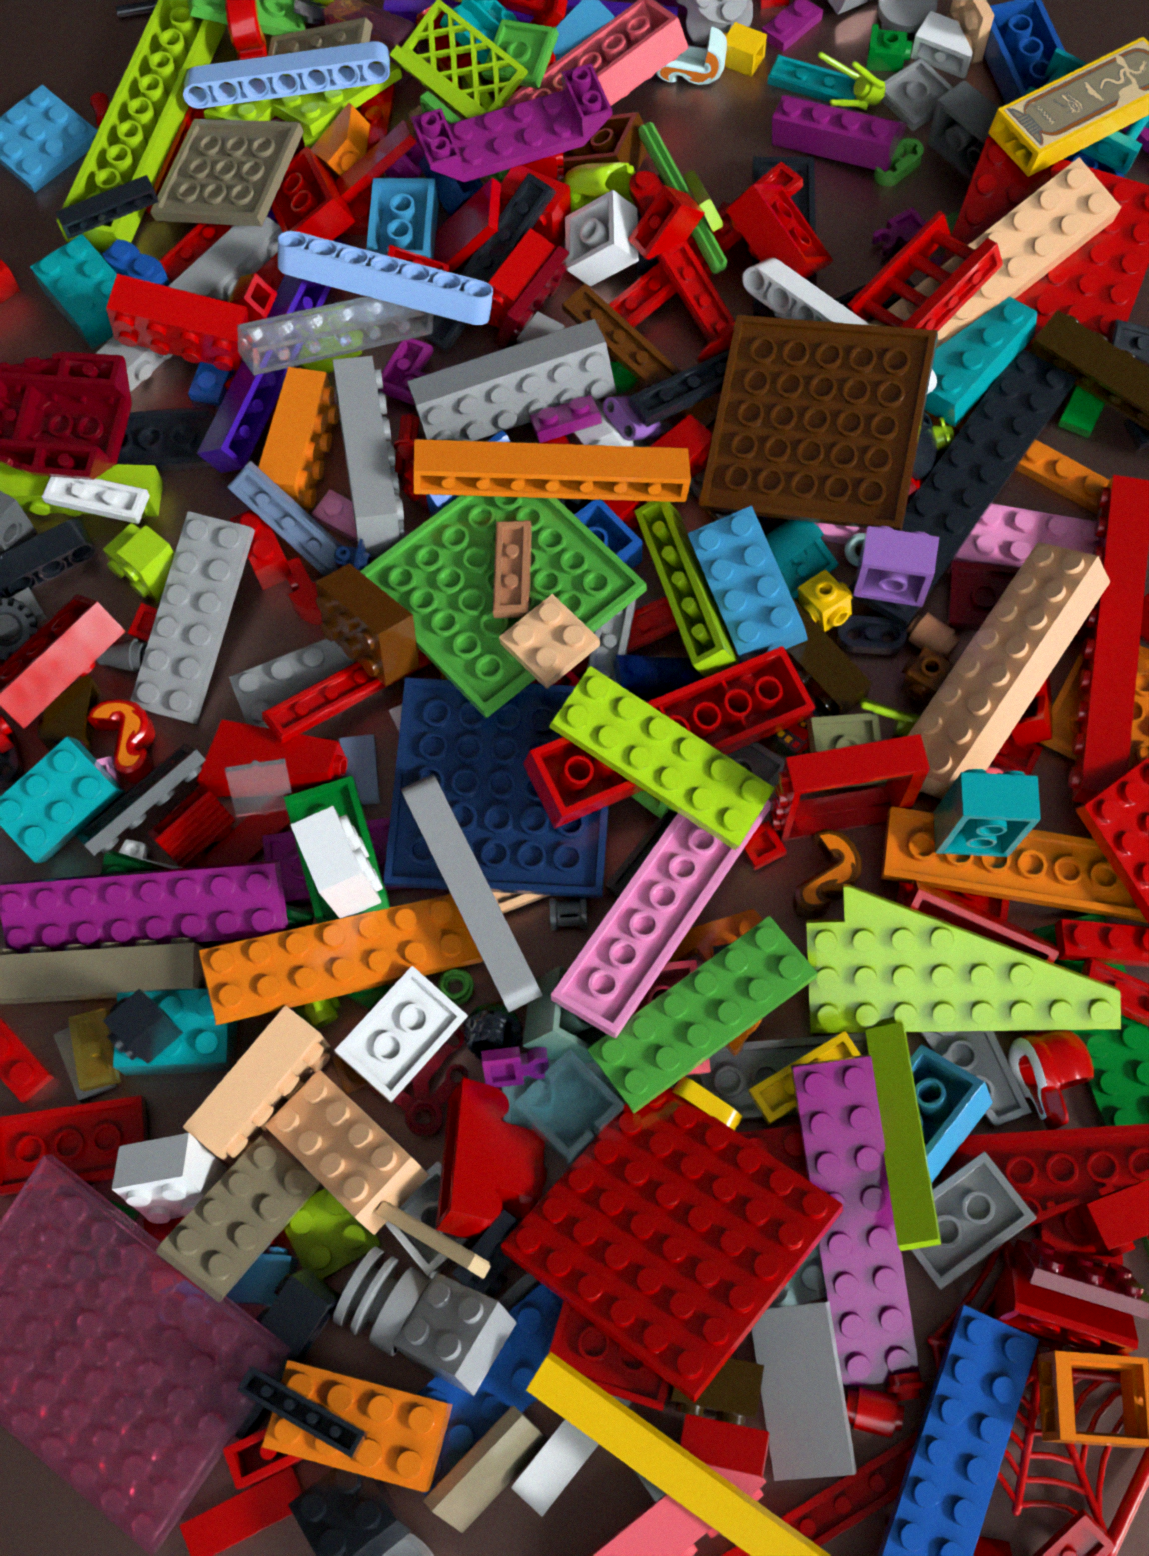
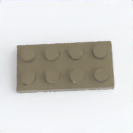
M260 1135L162 1241L156 1253L220 1303L315 1193L320 1182Z

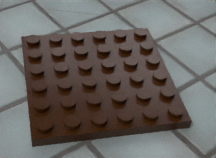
M737 315L699 501L700 508L702 510L736 513L752 506L756 516L859 528L888 526L894 530L902 531L938 339L937 330Z

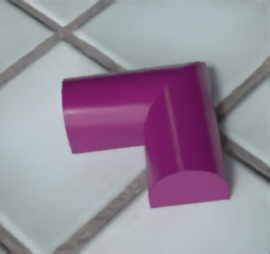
M404 335L381 372L383 389H378V391H382L385 395L415 406L407 381L428 375L422 371L433 354V346Z

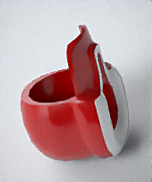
M1044 1030L1032 1035L1021 1036L1015 1039L1010 1046L1008 1064L1024 1098L1033 1101L1039 1117L1043 1120L1047 1130H1056L1068 1124L1069 1115L1061 1091L1078 1086L1094 1078L1092 1058L1085 1043L1071 1030Z

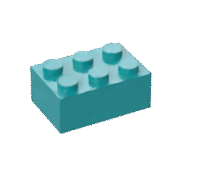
M83 234L30 266L41 290L91 350L114 336L106 307L117 274Z
M66 737L0 796V826L35 863L47 862L125 790L77 739Z
M969 769L961 772L933 812L935 853L1009 857L1041 820L1038 776L1025 775L1021 771L991 774L983 769Z
M207 989L144 992L165 1011L181 1029L183 1034L149 1064L139 1057L132 1061L124 1052L121 1053L114 1046L113 1068L125 1076L230 1071L237 1061L238 1020L215 1025ZM134 992L117 993V1002L123 998H129Z

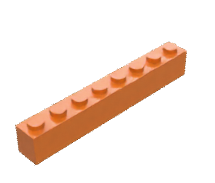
M414 439V494L686 502L691 481L688 448Z

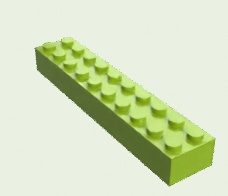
M158 0L62 209L145 175L148 176L152 186H154L189 107L183 97L186 72L192 67L209 65L227 27L226 24L190 16L188 0ZM146 207L82 234L98 252L103 253L117 239L131 243ZM57 218L56 221L67 243L79 236L77 235L75 237L68 239L59 219Z

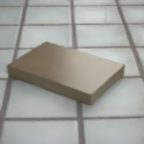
M513 1405L424 1498L423 1502L431 1512L463 1533L543 1448L549 1439Z

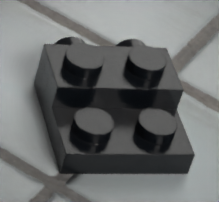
M504 1209L470 1250L488 1261L491 1266L484 1279L461 1265H458L452 1274L465 1286L494 1298L507 1283L508 1278L504 1275L515 1263L502 1252L500 1245L519 1225L517 1219Z

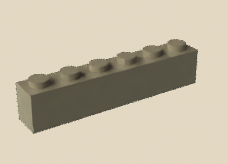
M172 938L171 944L158 945V941L138 940L135 941L134 947H122L123 944L118 942L100 943V949H87L86 945L79 944L65 945L64 951L52 952L50 947L29 948V953L17 954V950L0 949V1005L117 998V993L136 992L139 988L143 992L205 989V979L199 958V950L206 948L193 943L192 938Z

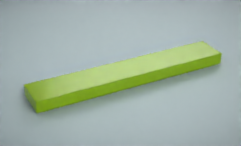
M900 1022L865 1029L868 1052L872 1058L886 1150L883 1152L897 1245L900 1251L942 1245L904 1024Z

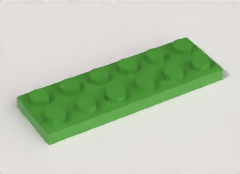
M769 915L630 1017L616 1039L607 1034L587 1049L588 1054L634 1114L816 979L817 972Z

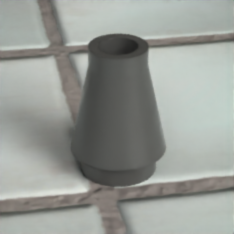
M139 639L113 643L96 660L99 665H108L138 673L147 643L141 642Z

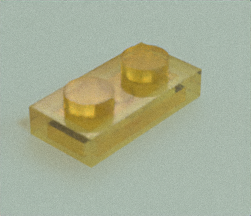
M106 1008L68 1017L79 1089L83 1092L121 1082L119 1071L113 1068L114 1045L106 1036L111 1030L103 1022L109 1015V1011Z

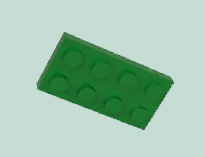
M353 776L284 797L291 824L331 806H334L340 817L343 815L348 816L351 825L355 827L358 836L362 838L369 854L367 858L383 886V889L377 891L382 902L355 915L390 908ZM294 835L317 924L340 919L318 892Z

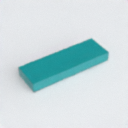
M782 55L777 56L768 75L767 84L826 102H829L831 99L856 100L857 98L853 91L856 80L846 74Z

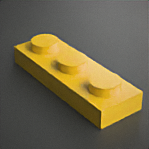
M846 1031L750 1088L748 1093L767 1124L770 1125L797 1108L791 1072L792 1065L860 1056L861 1054Z

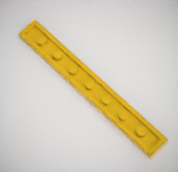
M550 1352L546 1356L526 1391L750 1556H831L555 1354Z

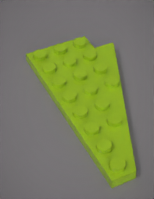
M843 884L844 919L806 920L808 962L817 972V978L809 983L810 1033H842L844 1031L846 1033H866L865 1029L903 1022L906 1032L1121 1029L1120 990L1117 987L850 884Z

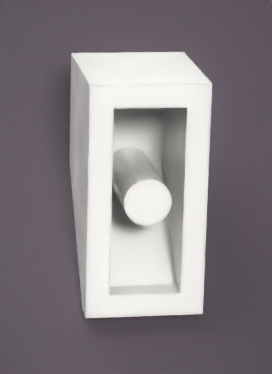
M930 11L915 35L911 58L915 60L922 58L932 67L965 79L973 52L958 21Z

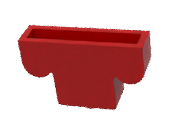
M465 1077L461 1079L448 1100L435 1230L466 1239H477L487 1231L504 1209L512 1216L525 1218L542 1197V1189L546 1182L548 1171L547 1167H544L545 1136L540 1132L502 1121L509 1110V1101L506 1095L494 1086Z

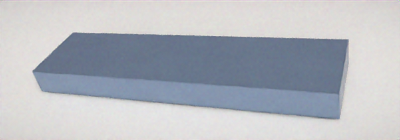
M250 461L227 488L323 576L338 570L334 560V552L343 545Z

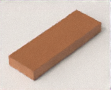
M531 521L496 522L493 591L494 618H523L529 613Z

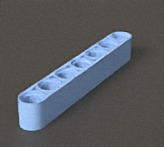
M373 41L195 66L186 72L183 97L191 107L208 108L380 84L385 82L390 75V52L385 44ZM378 61V62H380V63H379V64H374V63H372V62Z
M286 231L278 236V269L286 275L472 325H483L490 320L493 288L487 282L297 231Z

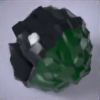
M501 1001L487 1002L476 1007L463 1023L464 1041L467 1044V1048L478 1059H482L481 1051L517 1047L523 1041L521 1034L523 1027L514 1011L508 1012L506 1006Z

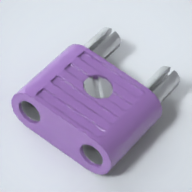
M630 396L608 397L603 403L605 415L627 441L655 439L660 434H666L672 429L670 422H657L646 428L629 407Z

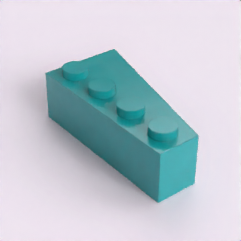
M1008 297L936 348L932 370L936 375L937 383L934 390L927 394L924 410L938 418L943 417L946 423L956 427L992 386L1001 372L1035 337L1037 311L1012 297Z

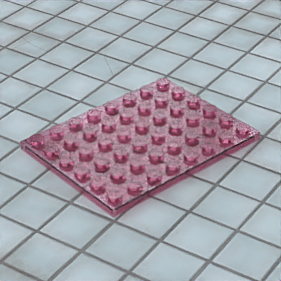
M52 1154L45 1155L0 1221V1425L147 1553L153 1555L160 1549L223 1454V1448L229 1445L257 1403L236 1391L250 1365L257 1366L274 1376L292 1349L227 1296L219 1303L156 1253L158 1246L161 1244L157 1239Z

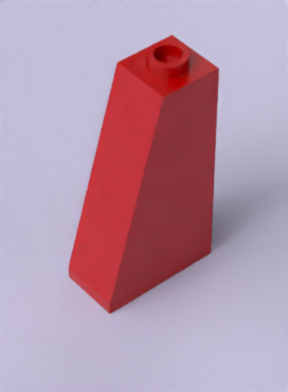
M222 719L197 781L215 797L305 791L339 780L346 773L348 759L339 741L299 734L281 744L269 728Z

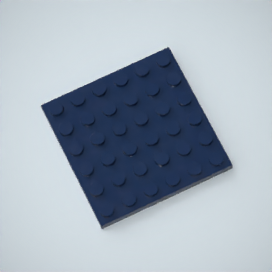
M405 678L383 882L385 886L449 890L401 791L402 788L434 774L492 892L603 898L609 805L554 829L523 765L530 750L563 737L549 728V726L576 686L552 685L546 689L542 684H529L489 717L485 718L450 680Z

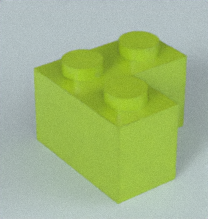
M131 522L103 549L109 559L107 566L120 579L126 576L131 580V587L141 597L145 598L148 595L159 603L175 554L170 544L147 525L139 529Z

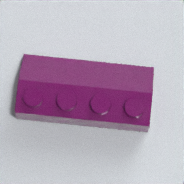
M782 95L772 117V145L874 170L875 166L886 172L889 170L895 151L902 140L907 123L796 96Z

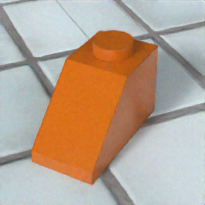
M348 103L314 144L311 151L331 172L341 177L366 154L370 124L352 104Z

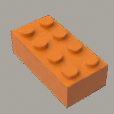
M288 367L258 468L308 513L309 508H313L316 502L315 486L317 479L321 480L323 477V457L325 452H329L331 448V429L333 424L338 423L339 407L335 404L334 387L330 386L326 372Z
M287 1361L282 1382L369 1433L357 1456L350 1458L272 1412L262 1445L263 1448L417 1491L428 1492L431 1490L453 1404L301 1362Z

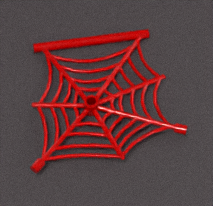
M1006 1241L993 1251L984 1270L959 1306L969 1305L991 1272L1001 1251L1006 1265L1003 1272L1010 1268L1015 1269L1011 1254L1013 1253L1014 1246L1009 1241ZM1000 1277L979 1312L986 1314L995 1301ZM959 1306L934 1335L927 1338V1342L932 1345L937 1371L942 1360L939 1347L945 1349L948 1340L941 1337L954 1323ZM1025 1332L1039 1339L1038 1343L1050 1348L1048 1352L1063 1351L1064 1344L1053 1343L1042 1337ZM1037 1345L1025 1384L1026 1386L1030 1382L1033 1383L1031 1399L1029 1402L1022 1395L1020 1401L1028 1410V1416L1026 1418L1019 1409L1016 1417L1026 1427L1024 1440L1022 1441L1012 1430L1010 1433V1438L1022 1451L1019 1467L1007 1449L1004 1453V1457L1017 1477L1015 1492H1013L1000 1471L997 1479L1013 1503L1012 1513L1015 1516L1021 1514V1509L1031 1507L1052 1508L1067 1512L1072 1516L1079 1512L1066 1504L1049 1500L1023 1501L1026 1483L1058 1485L1084 1495L1093 1519L1109 1534L1117 1546L1108 1556H1117L1149 1486V1447L1145 1448L1114 1518L1107 1529L1102 1517V1488L1106 1463L1112 1446H1105L1100 1458L1095 1496L1085 1473L1089 1445L1082 1444L1080 1458L1075 1445L1071 1443H1064L1070 1458L1052 1452L1031 1451L1034 1436H1042V1429L1035 1428L1037 1415L1041 1414L1039 1407V1375L1037 1371V1354H1040ZM1072 1347L1074 1352L1082 1353L1080 1349ZM1128 1353L1121 1355L1131 1357ZM1072 1368L1073 1388L1082 1379L1094 1381L1082 1391L1074 1405L1075 1421L1085 1400L1093 1391L1105 1382L1121 1384L1120 1371H1112L1115 1373L1113 1374L1099 1372L1095 1369L1087 1371ZM1121 1387L1111 1393L1094 1413L1086 1432L1095 1431L1101 1416L1115 1399L1122 1395ZM1123 1414L1110 1433L1118 1434L1124 1425ZM912 1448L902 1455L906 1464H908ZM1030 1459H1051L1073 1466L1080 1486L1055 1477L1027 1476Z

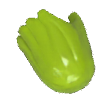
M626 162L586 163L569 170L562 179V183L570 186L571 213L612 190L616 191L631 204H634L629 194L630 178L637 173L634 171V167Z

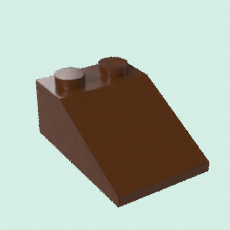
M639 112L612 115L584 146L564 152V166H559V168H564L566 174L569 170L581 164L626 162L634 167L635 172H638L647 154V150L639 137L638 129L641 125H644Z

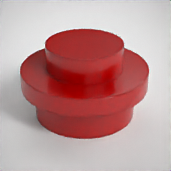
M920 1371L888 1376L890 1387H887L886 1390L888 1394L895 1393L898 1401L921 1398L919 1389L927 1388V1383L922 1382Z

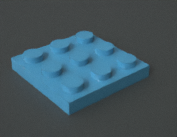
M41 85L0 116V164L36 193L89 151L98 130L44 85Z

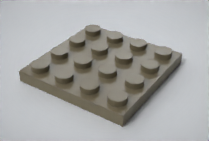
M194 119L157 196L159 202L153 205L150 213L156 221L262 227L304 131L300 123Z

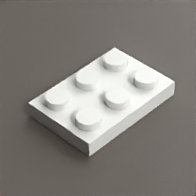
M411 966L334 1052L391 1103L465 1021L468 1015L416 968Z

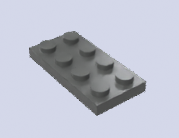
M184 743L76 836L94 856L99 851L102 854L108 852L118 843L119 839L117 836L127 827L130 830L136 828L146 819L147 815L145 812L155 803L160 806L168 801L175 793L173 788L182 780L189 782L196 777L202 770L200 765L206 759L197 749Z

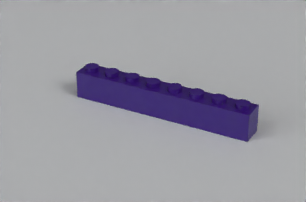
M285 274L267 319L262 320L197 452L200 457L220 473L243 469L246 466L280 395L287 369L294 366L308 337L311 325L316 320L331 289L330 286Z

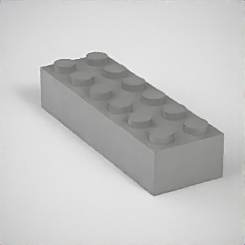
M595 319L407 381L426 440L475 441L499 433L502 430L505 431L531 422L529 415L537 413L544 408H553L578 397L591 395L593 400H597L616 393L607 344Z
M372 356L334 359L333 367L357 542L359 543V539H363L367 553H371V558L380 557L405 538L402 499L399 498L398 474L395 472L394 467H390L395 466L394 449L391 446V442L386 441L391 440L389 419L387 420L386 416H382V414H387L385 394L382 391H378V389H383L381 369H374Z

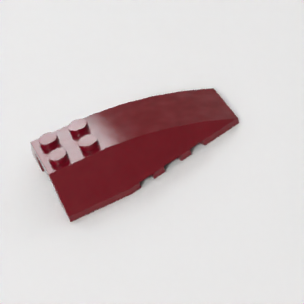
M58 352L52 353V358L40 359L36 356L25 358L24 363L9 365L7 362L0 363V463L32 475L94 480L115 466L132 407L125 358L122 355Z

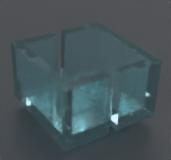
M570 1049L544 1073L545 1082L550 1086L546 1091L544 1083L538 1079L513 1103L515 1112L568 1167L594 1140L592 1132L594 1131L599 1135L624 1110V1103Z

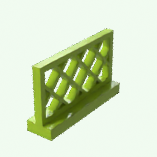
M441 0L435 1L402 48L396 45L389 54L400 67L465 119L501 109L528 74L526 68ZM443 11L448 15L449 27L434 30V20ZM468 31L470 33V45L456 47L455 33ZM449 35L450 49L436 51L435 37ZM429 39V53L418 55L413 51L419 40ZM490 49L492 51V62L478 65L477 51ZM471 52L472 66L457 69L456 55ZM451 56L452 70L438 72L436 59ZM511 66L517 71L510 81L500 83L499 68ZM493 70L494 84L479 87L478 72ZM473 74V88L459 89L458 76ZM495 91V101L486 111L480 106V94Z

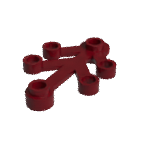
M458 1028L453 1034L458 1037L459 1043L452 1046L446 1041L410 1081L413 1086L414 1098L402 1090L392 1101L405 1112V1124L415 1135L429 1136L439 1129L443 1120L441 1107L459 1084V1082L451 1080L450 1073L456 1070L461 1072L463 1077L468 1078V1071L463 1065L453 1064L445 1073V1081L429 1097L428 1080L451 1052L458 1051L464 1043V1034ZM370 1085L371 1091L375 1095L382 1096L375 1088H373ZM420 1111H425L429 1114L430 1121L422 1124L418 1122L416 1114Z

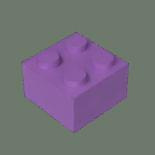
M868 526L858 561L853 596L923 607L935 573L939 537L930 536L921 531L910 533L894 530L888 526Z

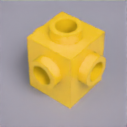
M826 569L798 587L800 607L824 632L834 626L842 625L852 615L851 599L853 597L850 589L845 583H838Z

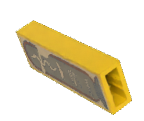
M1141 37L999 108L988 132L989 135L1029 177L1148 116L1149 42L1144 37Z

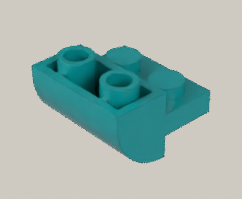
M462 0L459 6L452 9L492 42L501 19L520 22L512 12L508 11L497 0ZM444 14L440 22L443 28L449 27L448 15ZM468 31L455 33V39L462 46L470 45V33ZM490 49L477 51V60L485 64Z
M787 519L765 535L791 597L795 599L799 596L798 587L825 569L830 573L840 564L822 541L821 537L824 536V533L814 522Z

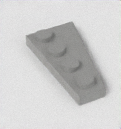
M993 1031L919 1032L934 1052L985 1082L993 1103L984 1116L993 1128L1031 1113Z

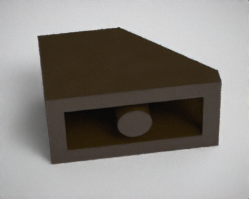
M91 676L82 677L45 708L43 719L39 721L37 731L39 739L50 751L66 737L77 739L92 753L95 729L87 720V716L91 708L99 704L101 689Z

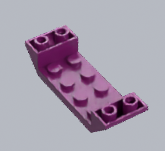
M592 64L561 72L562 91L448 125L441 108L411 117L430 169L459 181L467 182L584 146L612 116V108Z

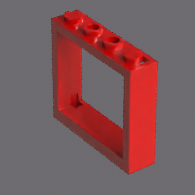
M921 734L786 757L783 771L778 773L779 785H775L776 797L772 798L773 810L769 811L770 823L773 824L775 831H779L781 842L812 837L816 831L823 829L840 832L885 824L890 806L911 809L930 770ZM888 779L886 785L882 787L799 801L801 794Z

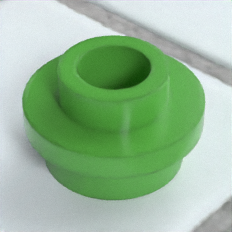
M455 968L445 971L440 976L437 988L453 1003L461 1005L471 998L474 992V982L467 971ZM454 982H460L463 985L462 990L458 993H452L449 990L450 985Z

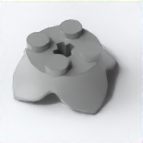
M676 0L678 4L687 8L686 28L695 46L707 45L711 26L724 33L730 30L735 22L747 27L752 23V0Z

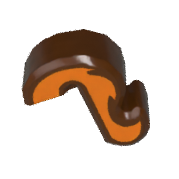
M823 829L816 831L814 834L813 844L829 866L796 887L793 897V908L799 916L805 919L813 920L825 915L831 904L830 899L844 897L843 884L855 886L860 878L862 859L852 841L839 831Z

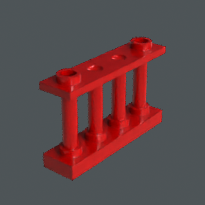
M938 211L861 291L855 294L853 299L847 304L849 310L864 321H867L872 316L888 327L937 330L938 332L1003 266L998 243L987 238L976 249L967 246L950 236L945 215L943 212ZM941 246L965 261L954 272L950 273L927 258ZM916 269L942 284L931 296L927 297L904 283ZM893 293L918 307L905 321L881 306Z

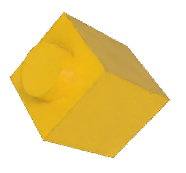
M735 22L728 33H723L727 40L725 67L752 77L765 57L767 34Z

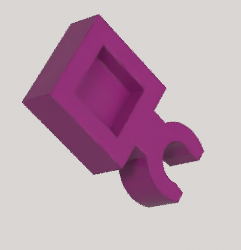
M911 207L888 220L886 229L883 228L875 231L871 243L875 245L881 241L886 242L882 246L881 254L882 256H887L894 251L896 245L899 244L903 248L921 230L926 221Z
M519 1046L481 1051L485 1083L496 1088L523 1085L524 1076H531L535 1079H544L550 1076L547 1048L537 1047L531 1049L527 1054H520Z

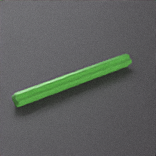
M647 122L645 125H641L638 129L639 137L664 184L688 193L694 200L654 124ZM702 217L691 234L711 272L717 274L727 268V259L705 218Z

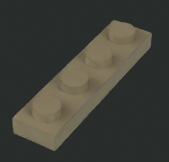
M364 17L271 37L268 56L366 43L370 41L373 24Z

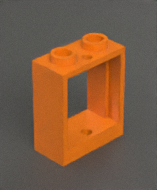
M1051 1351L1037 1354L1043 1442L1128 1448L1149 1447L1148 1358L1066 1351ZM1072 1368L1120 1371L1125 1434L1076 1431Z

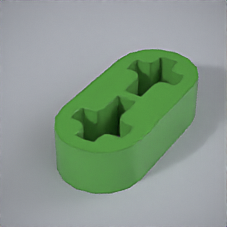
M914 138L901 140L892 158L889 170L884 172L882 168L875 166L873 175L875 181L887 187L901 181L921 163L924 151L923 144Z

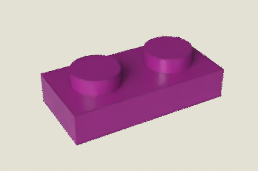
M795 0L762 27V33L767 34L766 41L784 52L822 20L823 10L809 0Z
M591 395L578 397L568 403L553 408H544L537 413L529 415L539 443L602 423L600 411Z

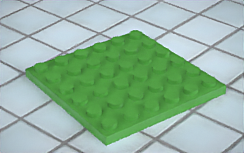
M460 495L360 571L413 614L417 647L485 718L489 717L536 679L500 644L499 636L521 618H494L496 522L531 521L529 612L553 594L594 633L647 591L646 583L557 498Z

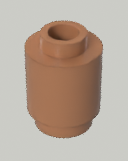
M927 613L924 617L918 614L907 629V632L911 634L908 639L909 642L921 650L926 647L932 652H940L947 658L953 653L961 640L955 635V630L930 613Z

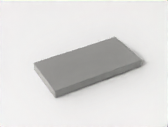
M829 1301L768 1308L752 1328L756 1362L757 1364L764 1365L761 1395L766 1429L770 1432L769 1449L774 1481L856 1474L857 1468Z

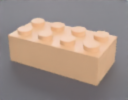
M285 1005L184 1124L183 1128L217 1157L233 1166L264 1131L266 1133L269 1132L264 1125L305 1084L304 1082L313 1071L316 1073L319 1069H323L330 1059L329 1052L332 1050V1047L319 1031Z
M320 1069L264 1125L373 1235L387 1222L375 1214L382 1201H387L400 1208L430 1176Z

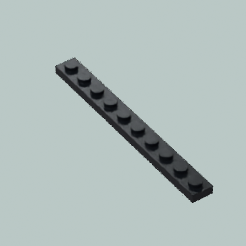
M909 279L904 282L912 288L916 287ZM867 284L834 300L849 309L847 304ZM893 293L881 306L889 309L902 297ZM730 349L630 396L629 407L647 428L721 392Z

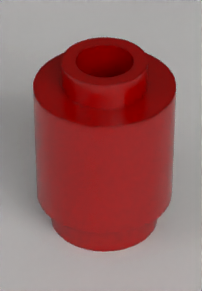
M858 1387L857 1391L847 1389L845 1401L849 1424H851L852 1429L889 1438L892 1437L894 1430L901 1431L904 1406L898 1405V1397L896 1395Z

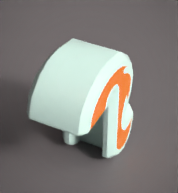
M711 26L707 48L688 45L689 48L681 53L677 59L669 62L656 72L659 78L667 82H676L677 75H680L694 84L712 83L719 79L724 70L727 51L725 35L721 30Z

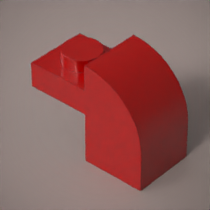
M256 273L241 276L236 280L227 302L247 307L250 333L255 336L262 320L267 319L278 293Z
M298 556L286 562L291 573L286 576V579L292 590L288 597L294 611L301 619L310 624L321 625L323 623L321 611L316 603V598L318 597L316 581L312 583Z

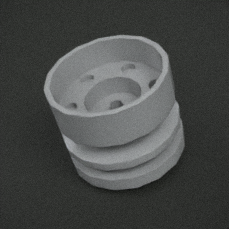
M375 1246L348 1277L341 1291V1297L333 1315V1322L341 1327H345L353 1318L350 1332L358 1335L369 1322H372L373 1327L369 1343L394 1356L399 1350L393 1345V1342L432 1279L410 1267L399 1280H396L395 1275L399 1260L391 1256L383 1265L386 1252Z

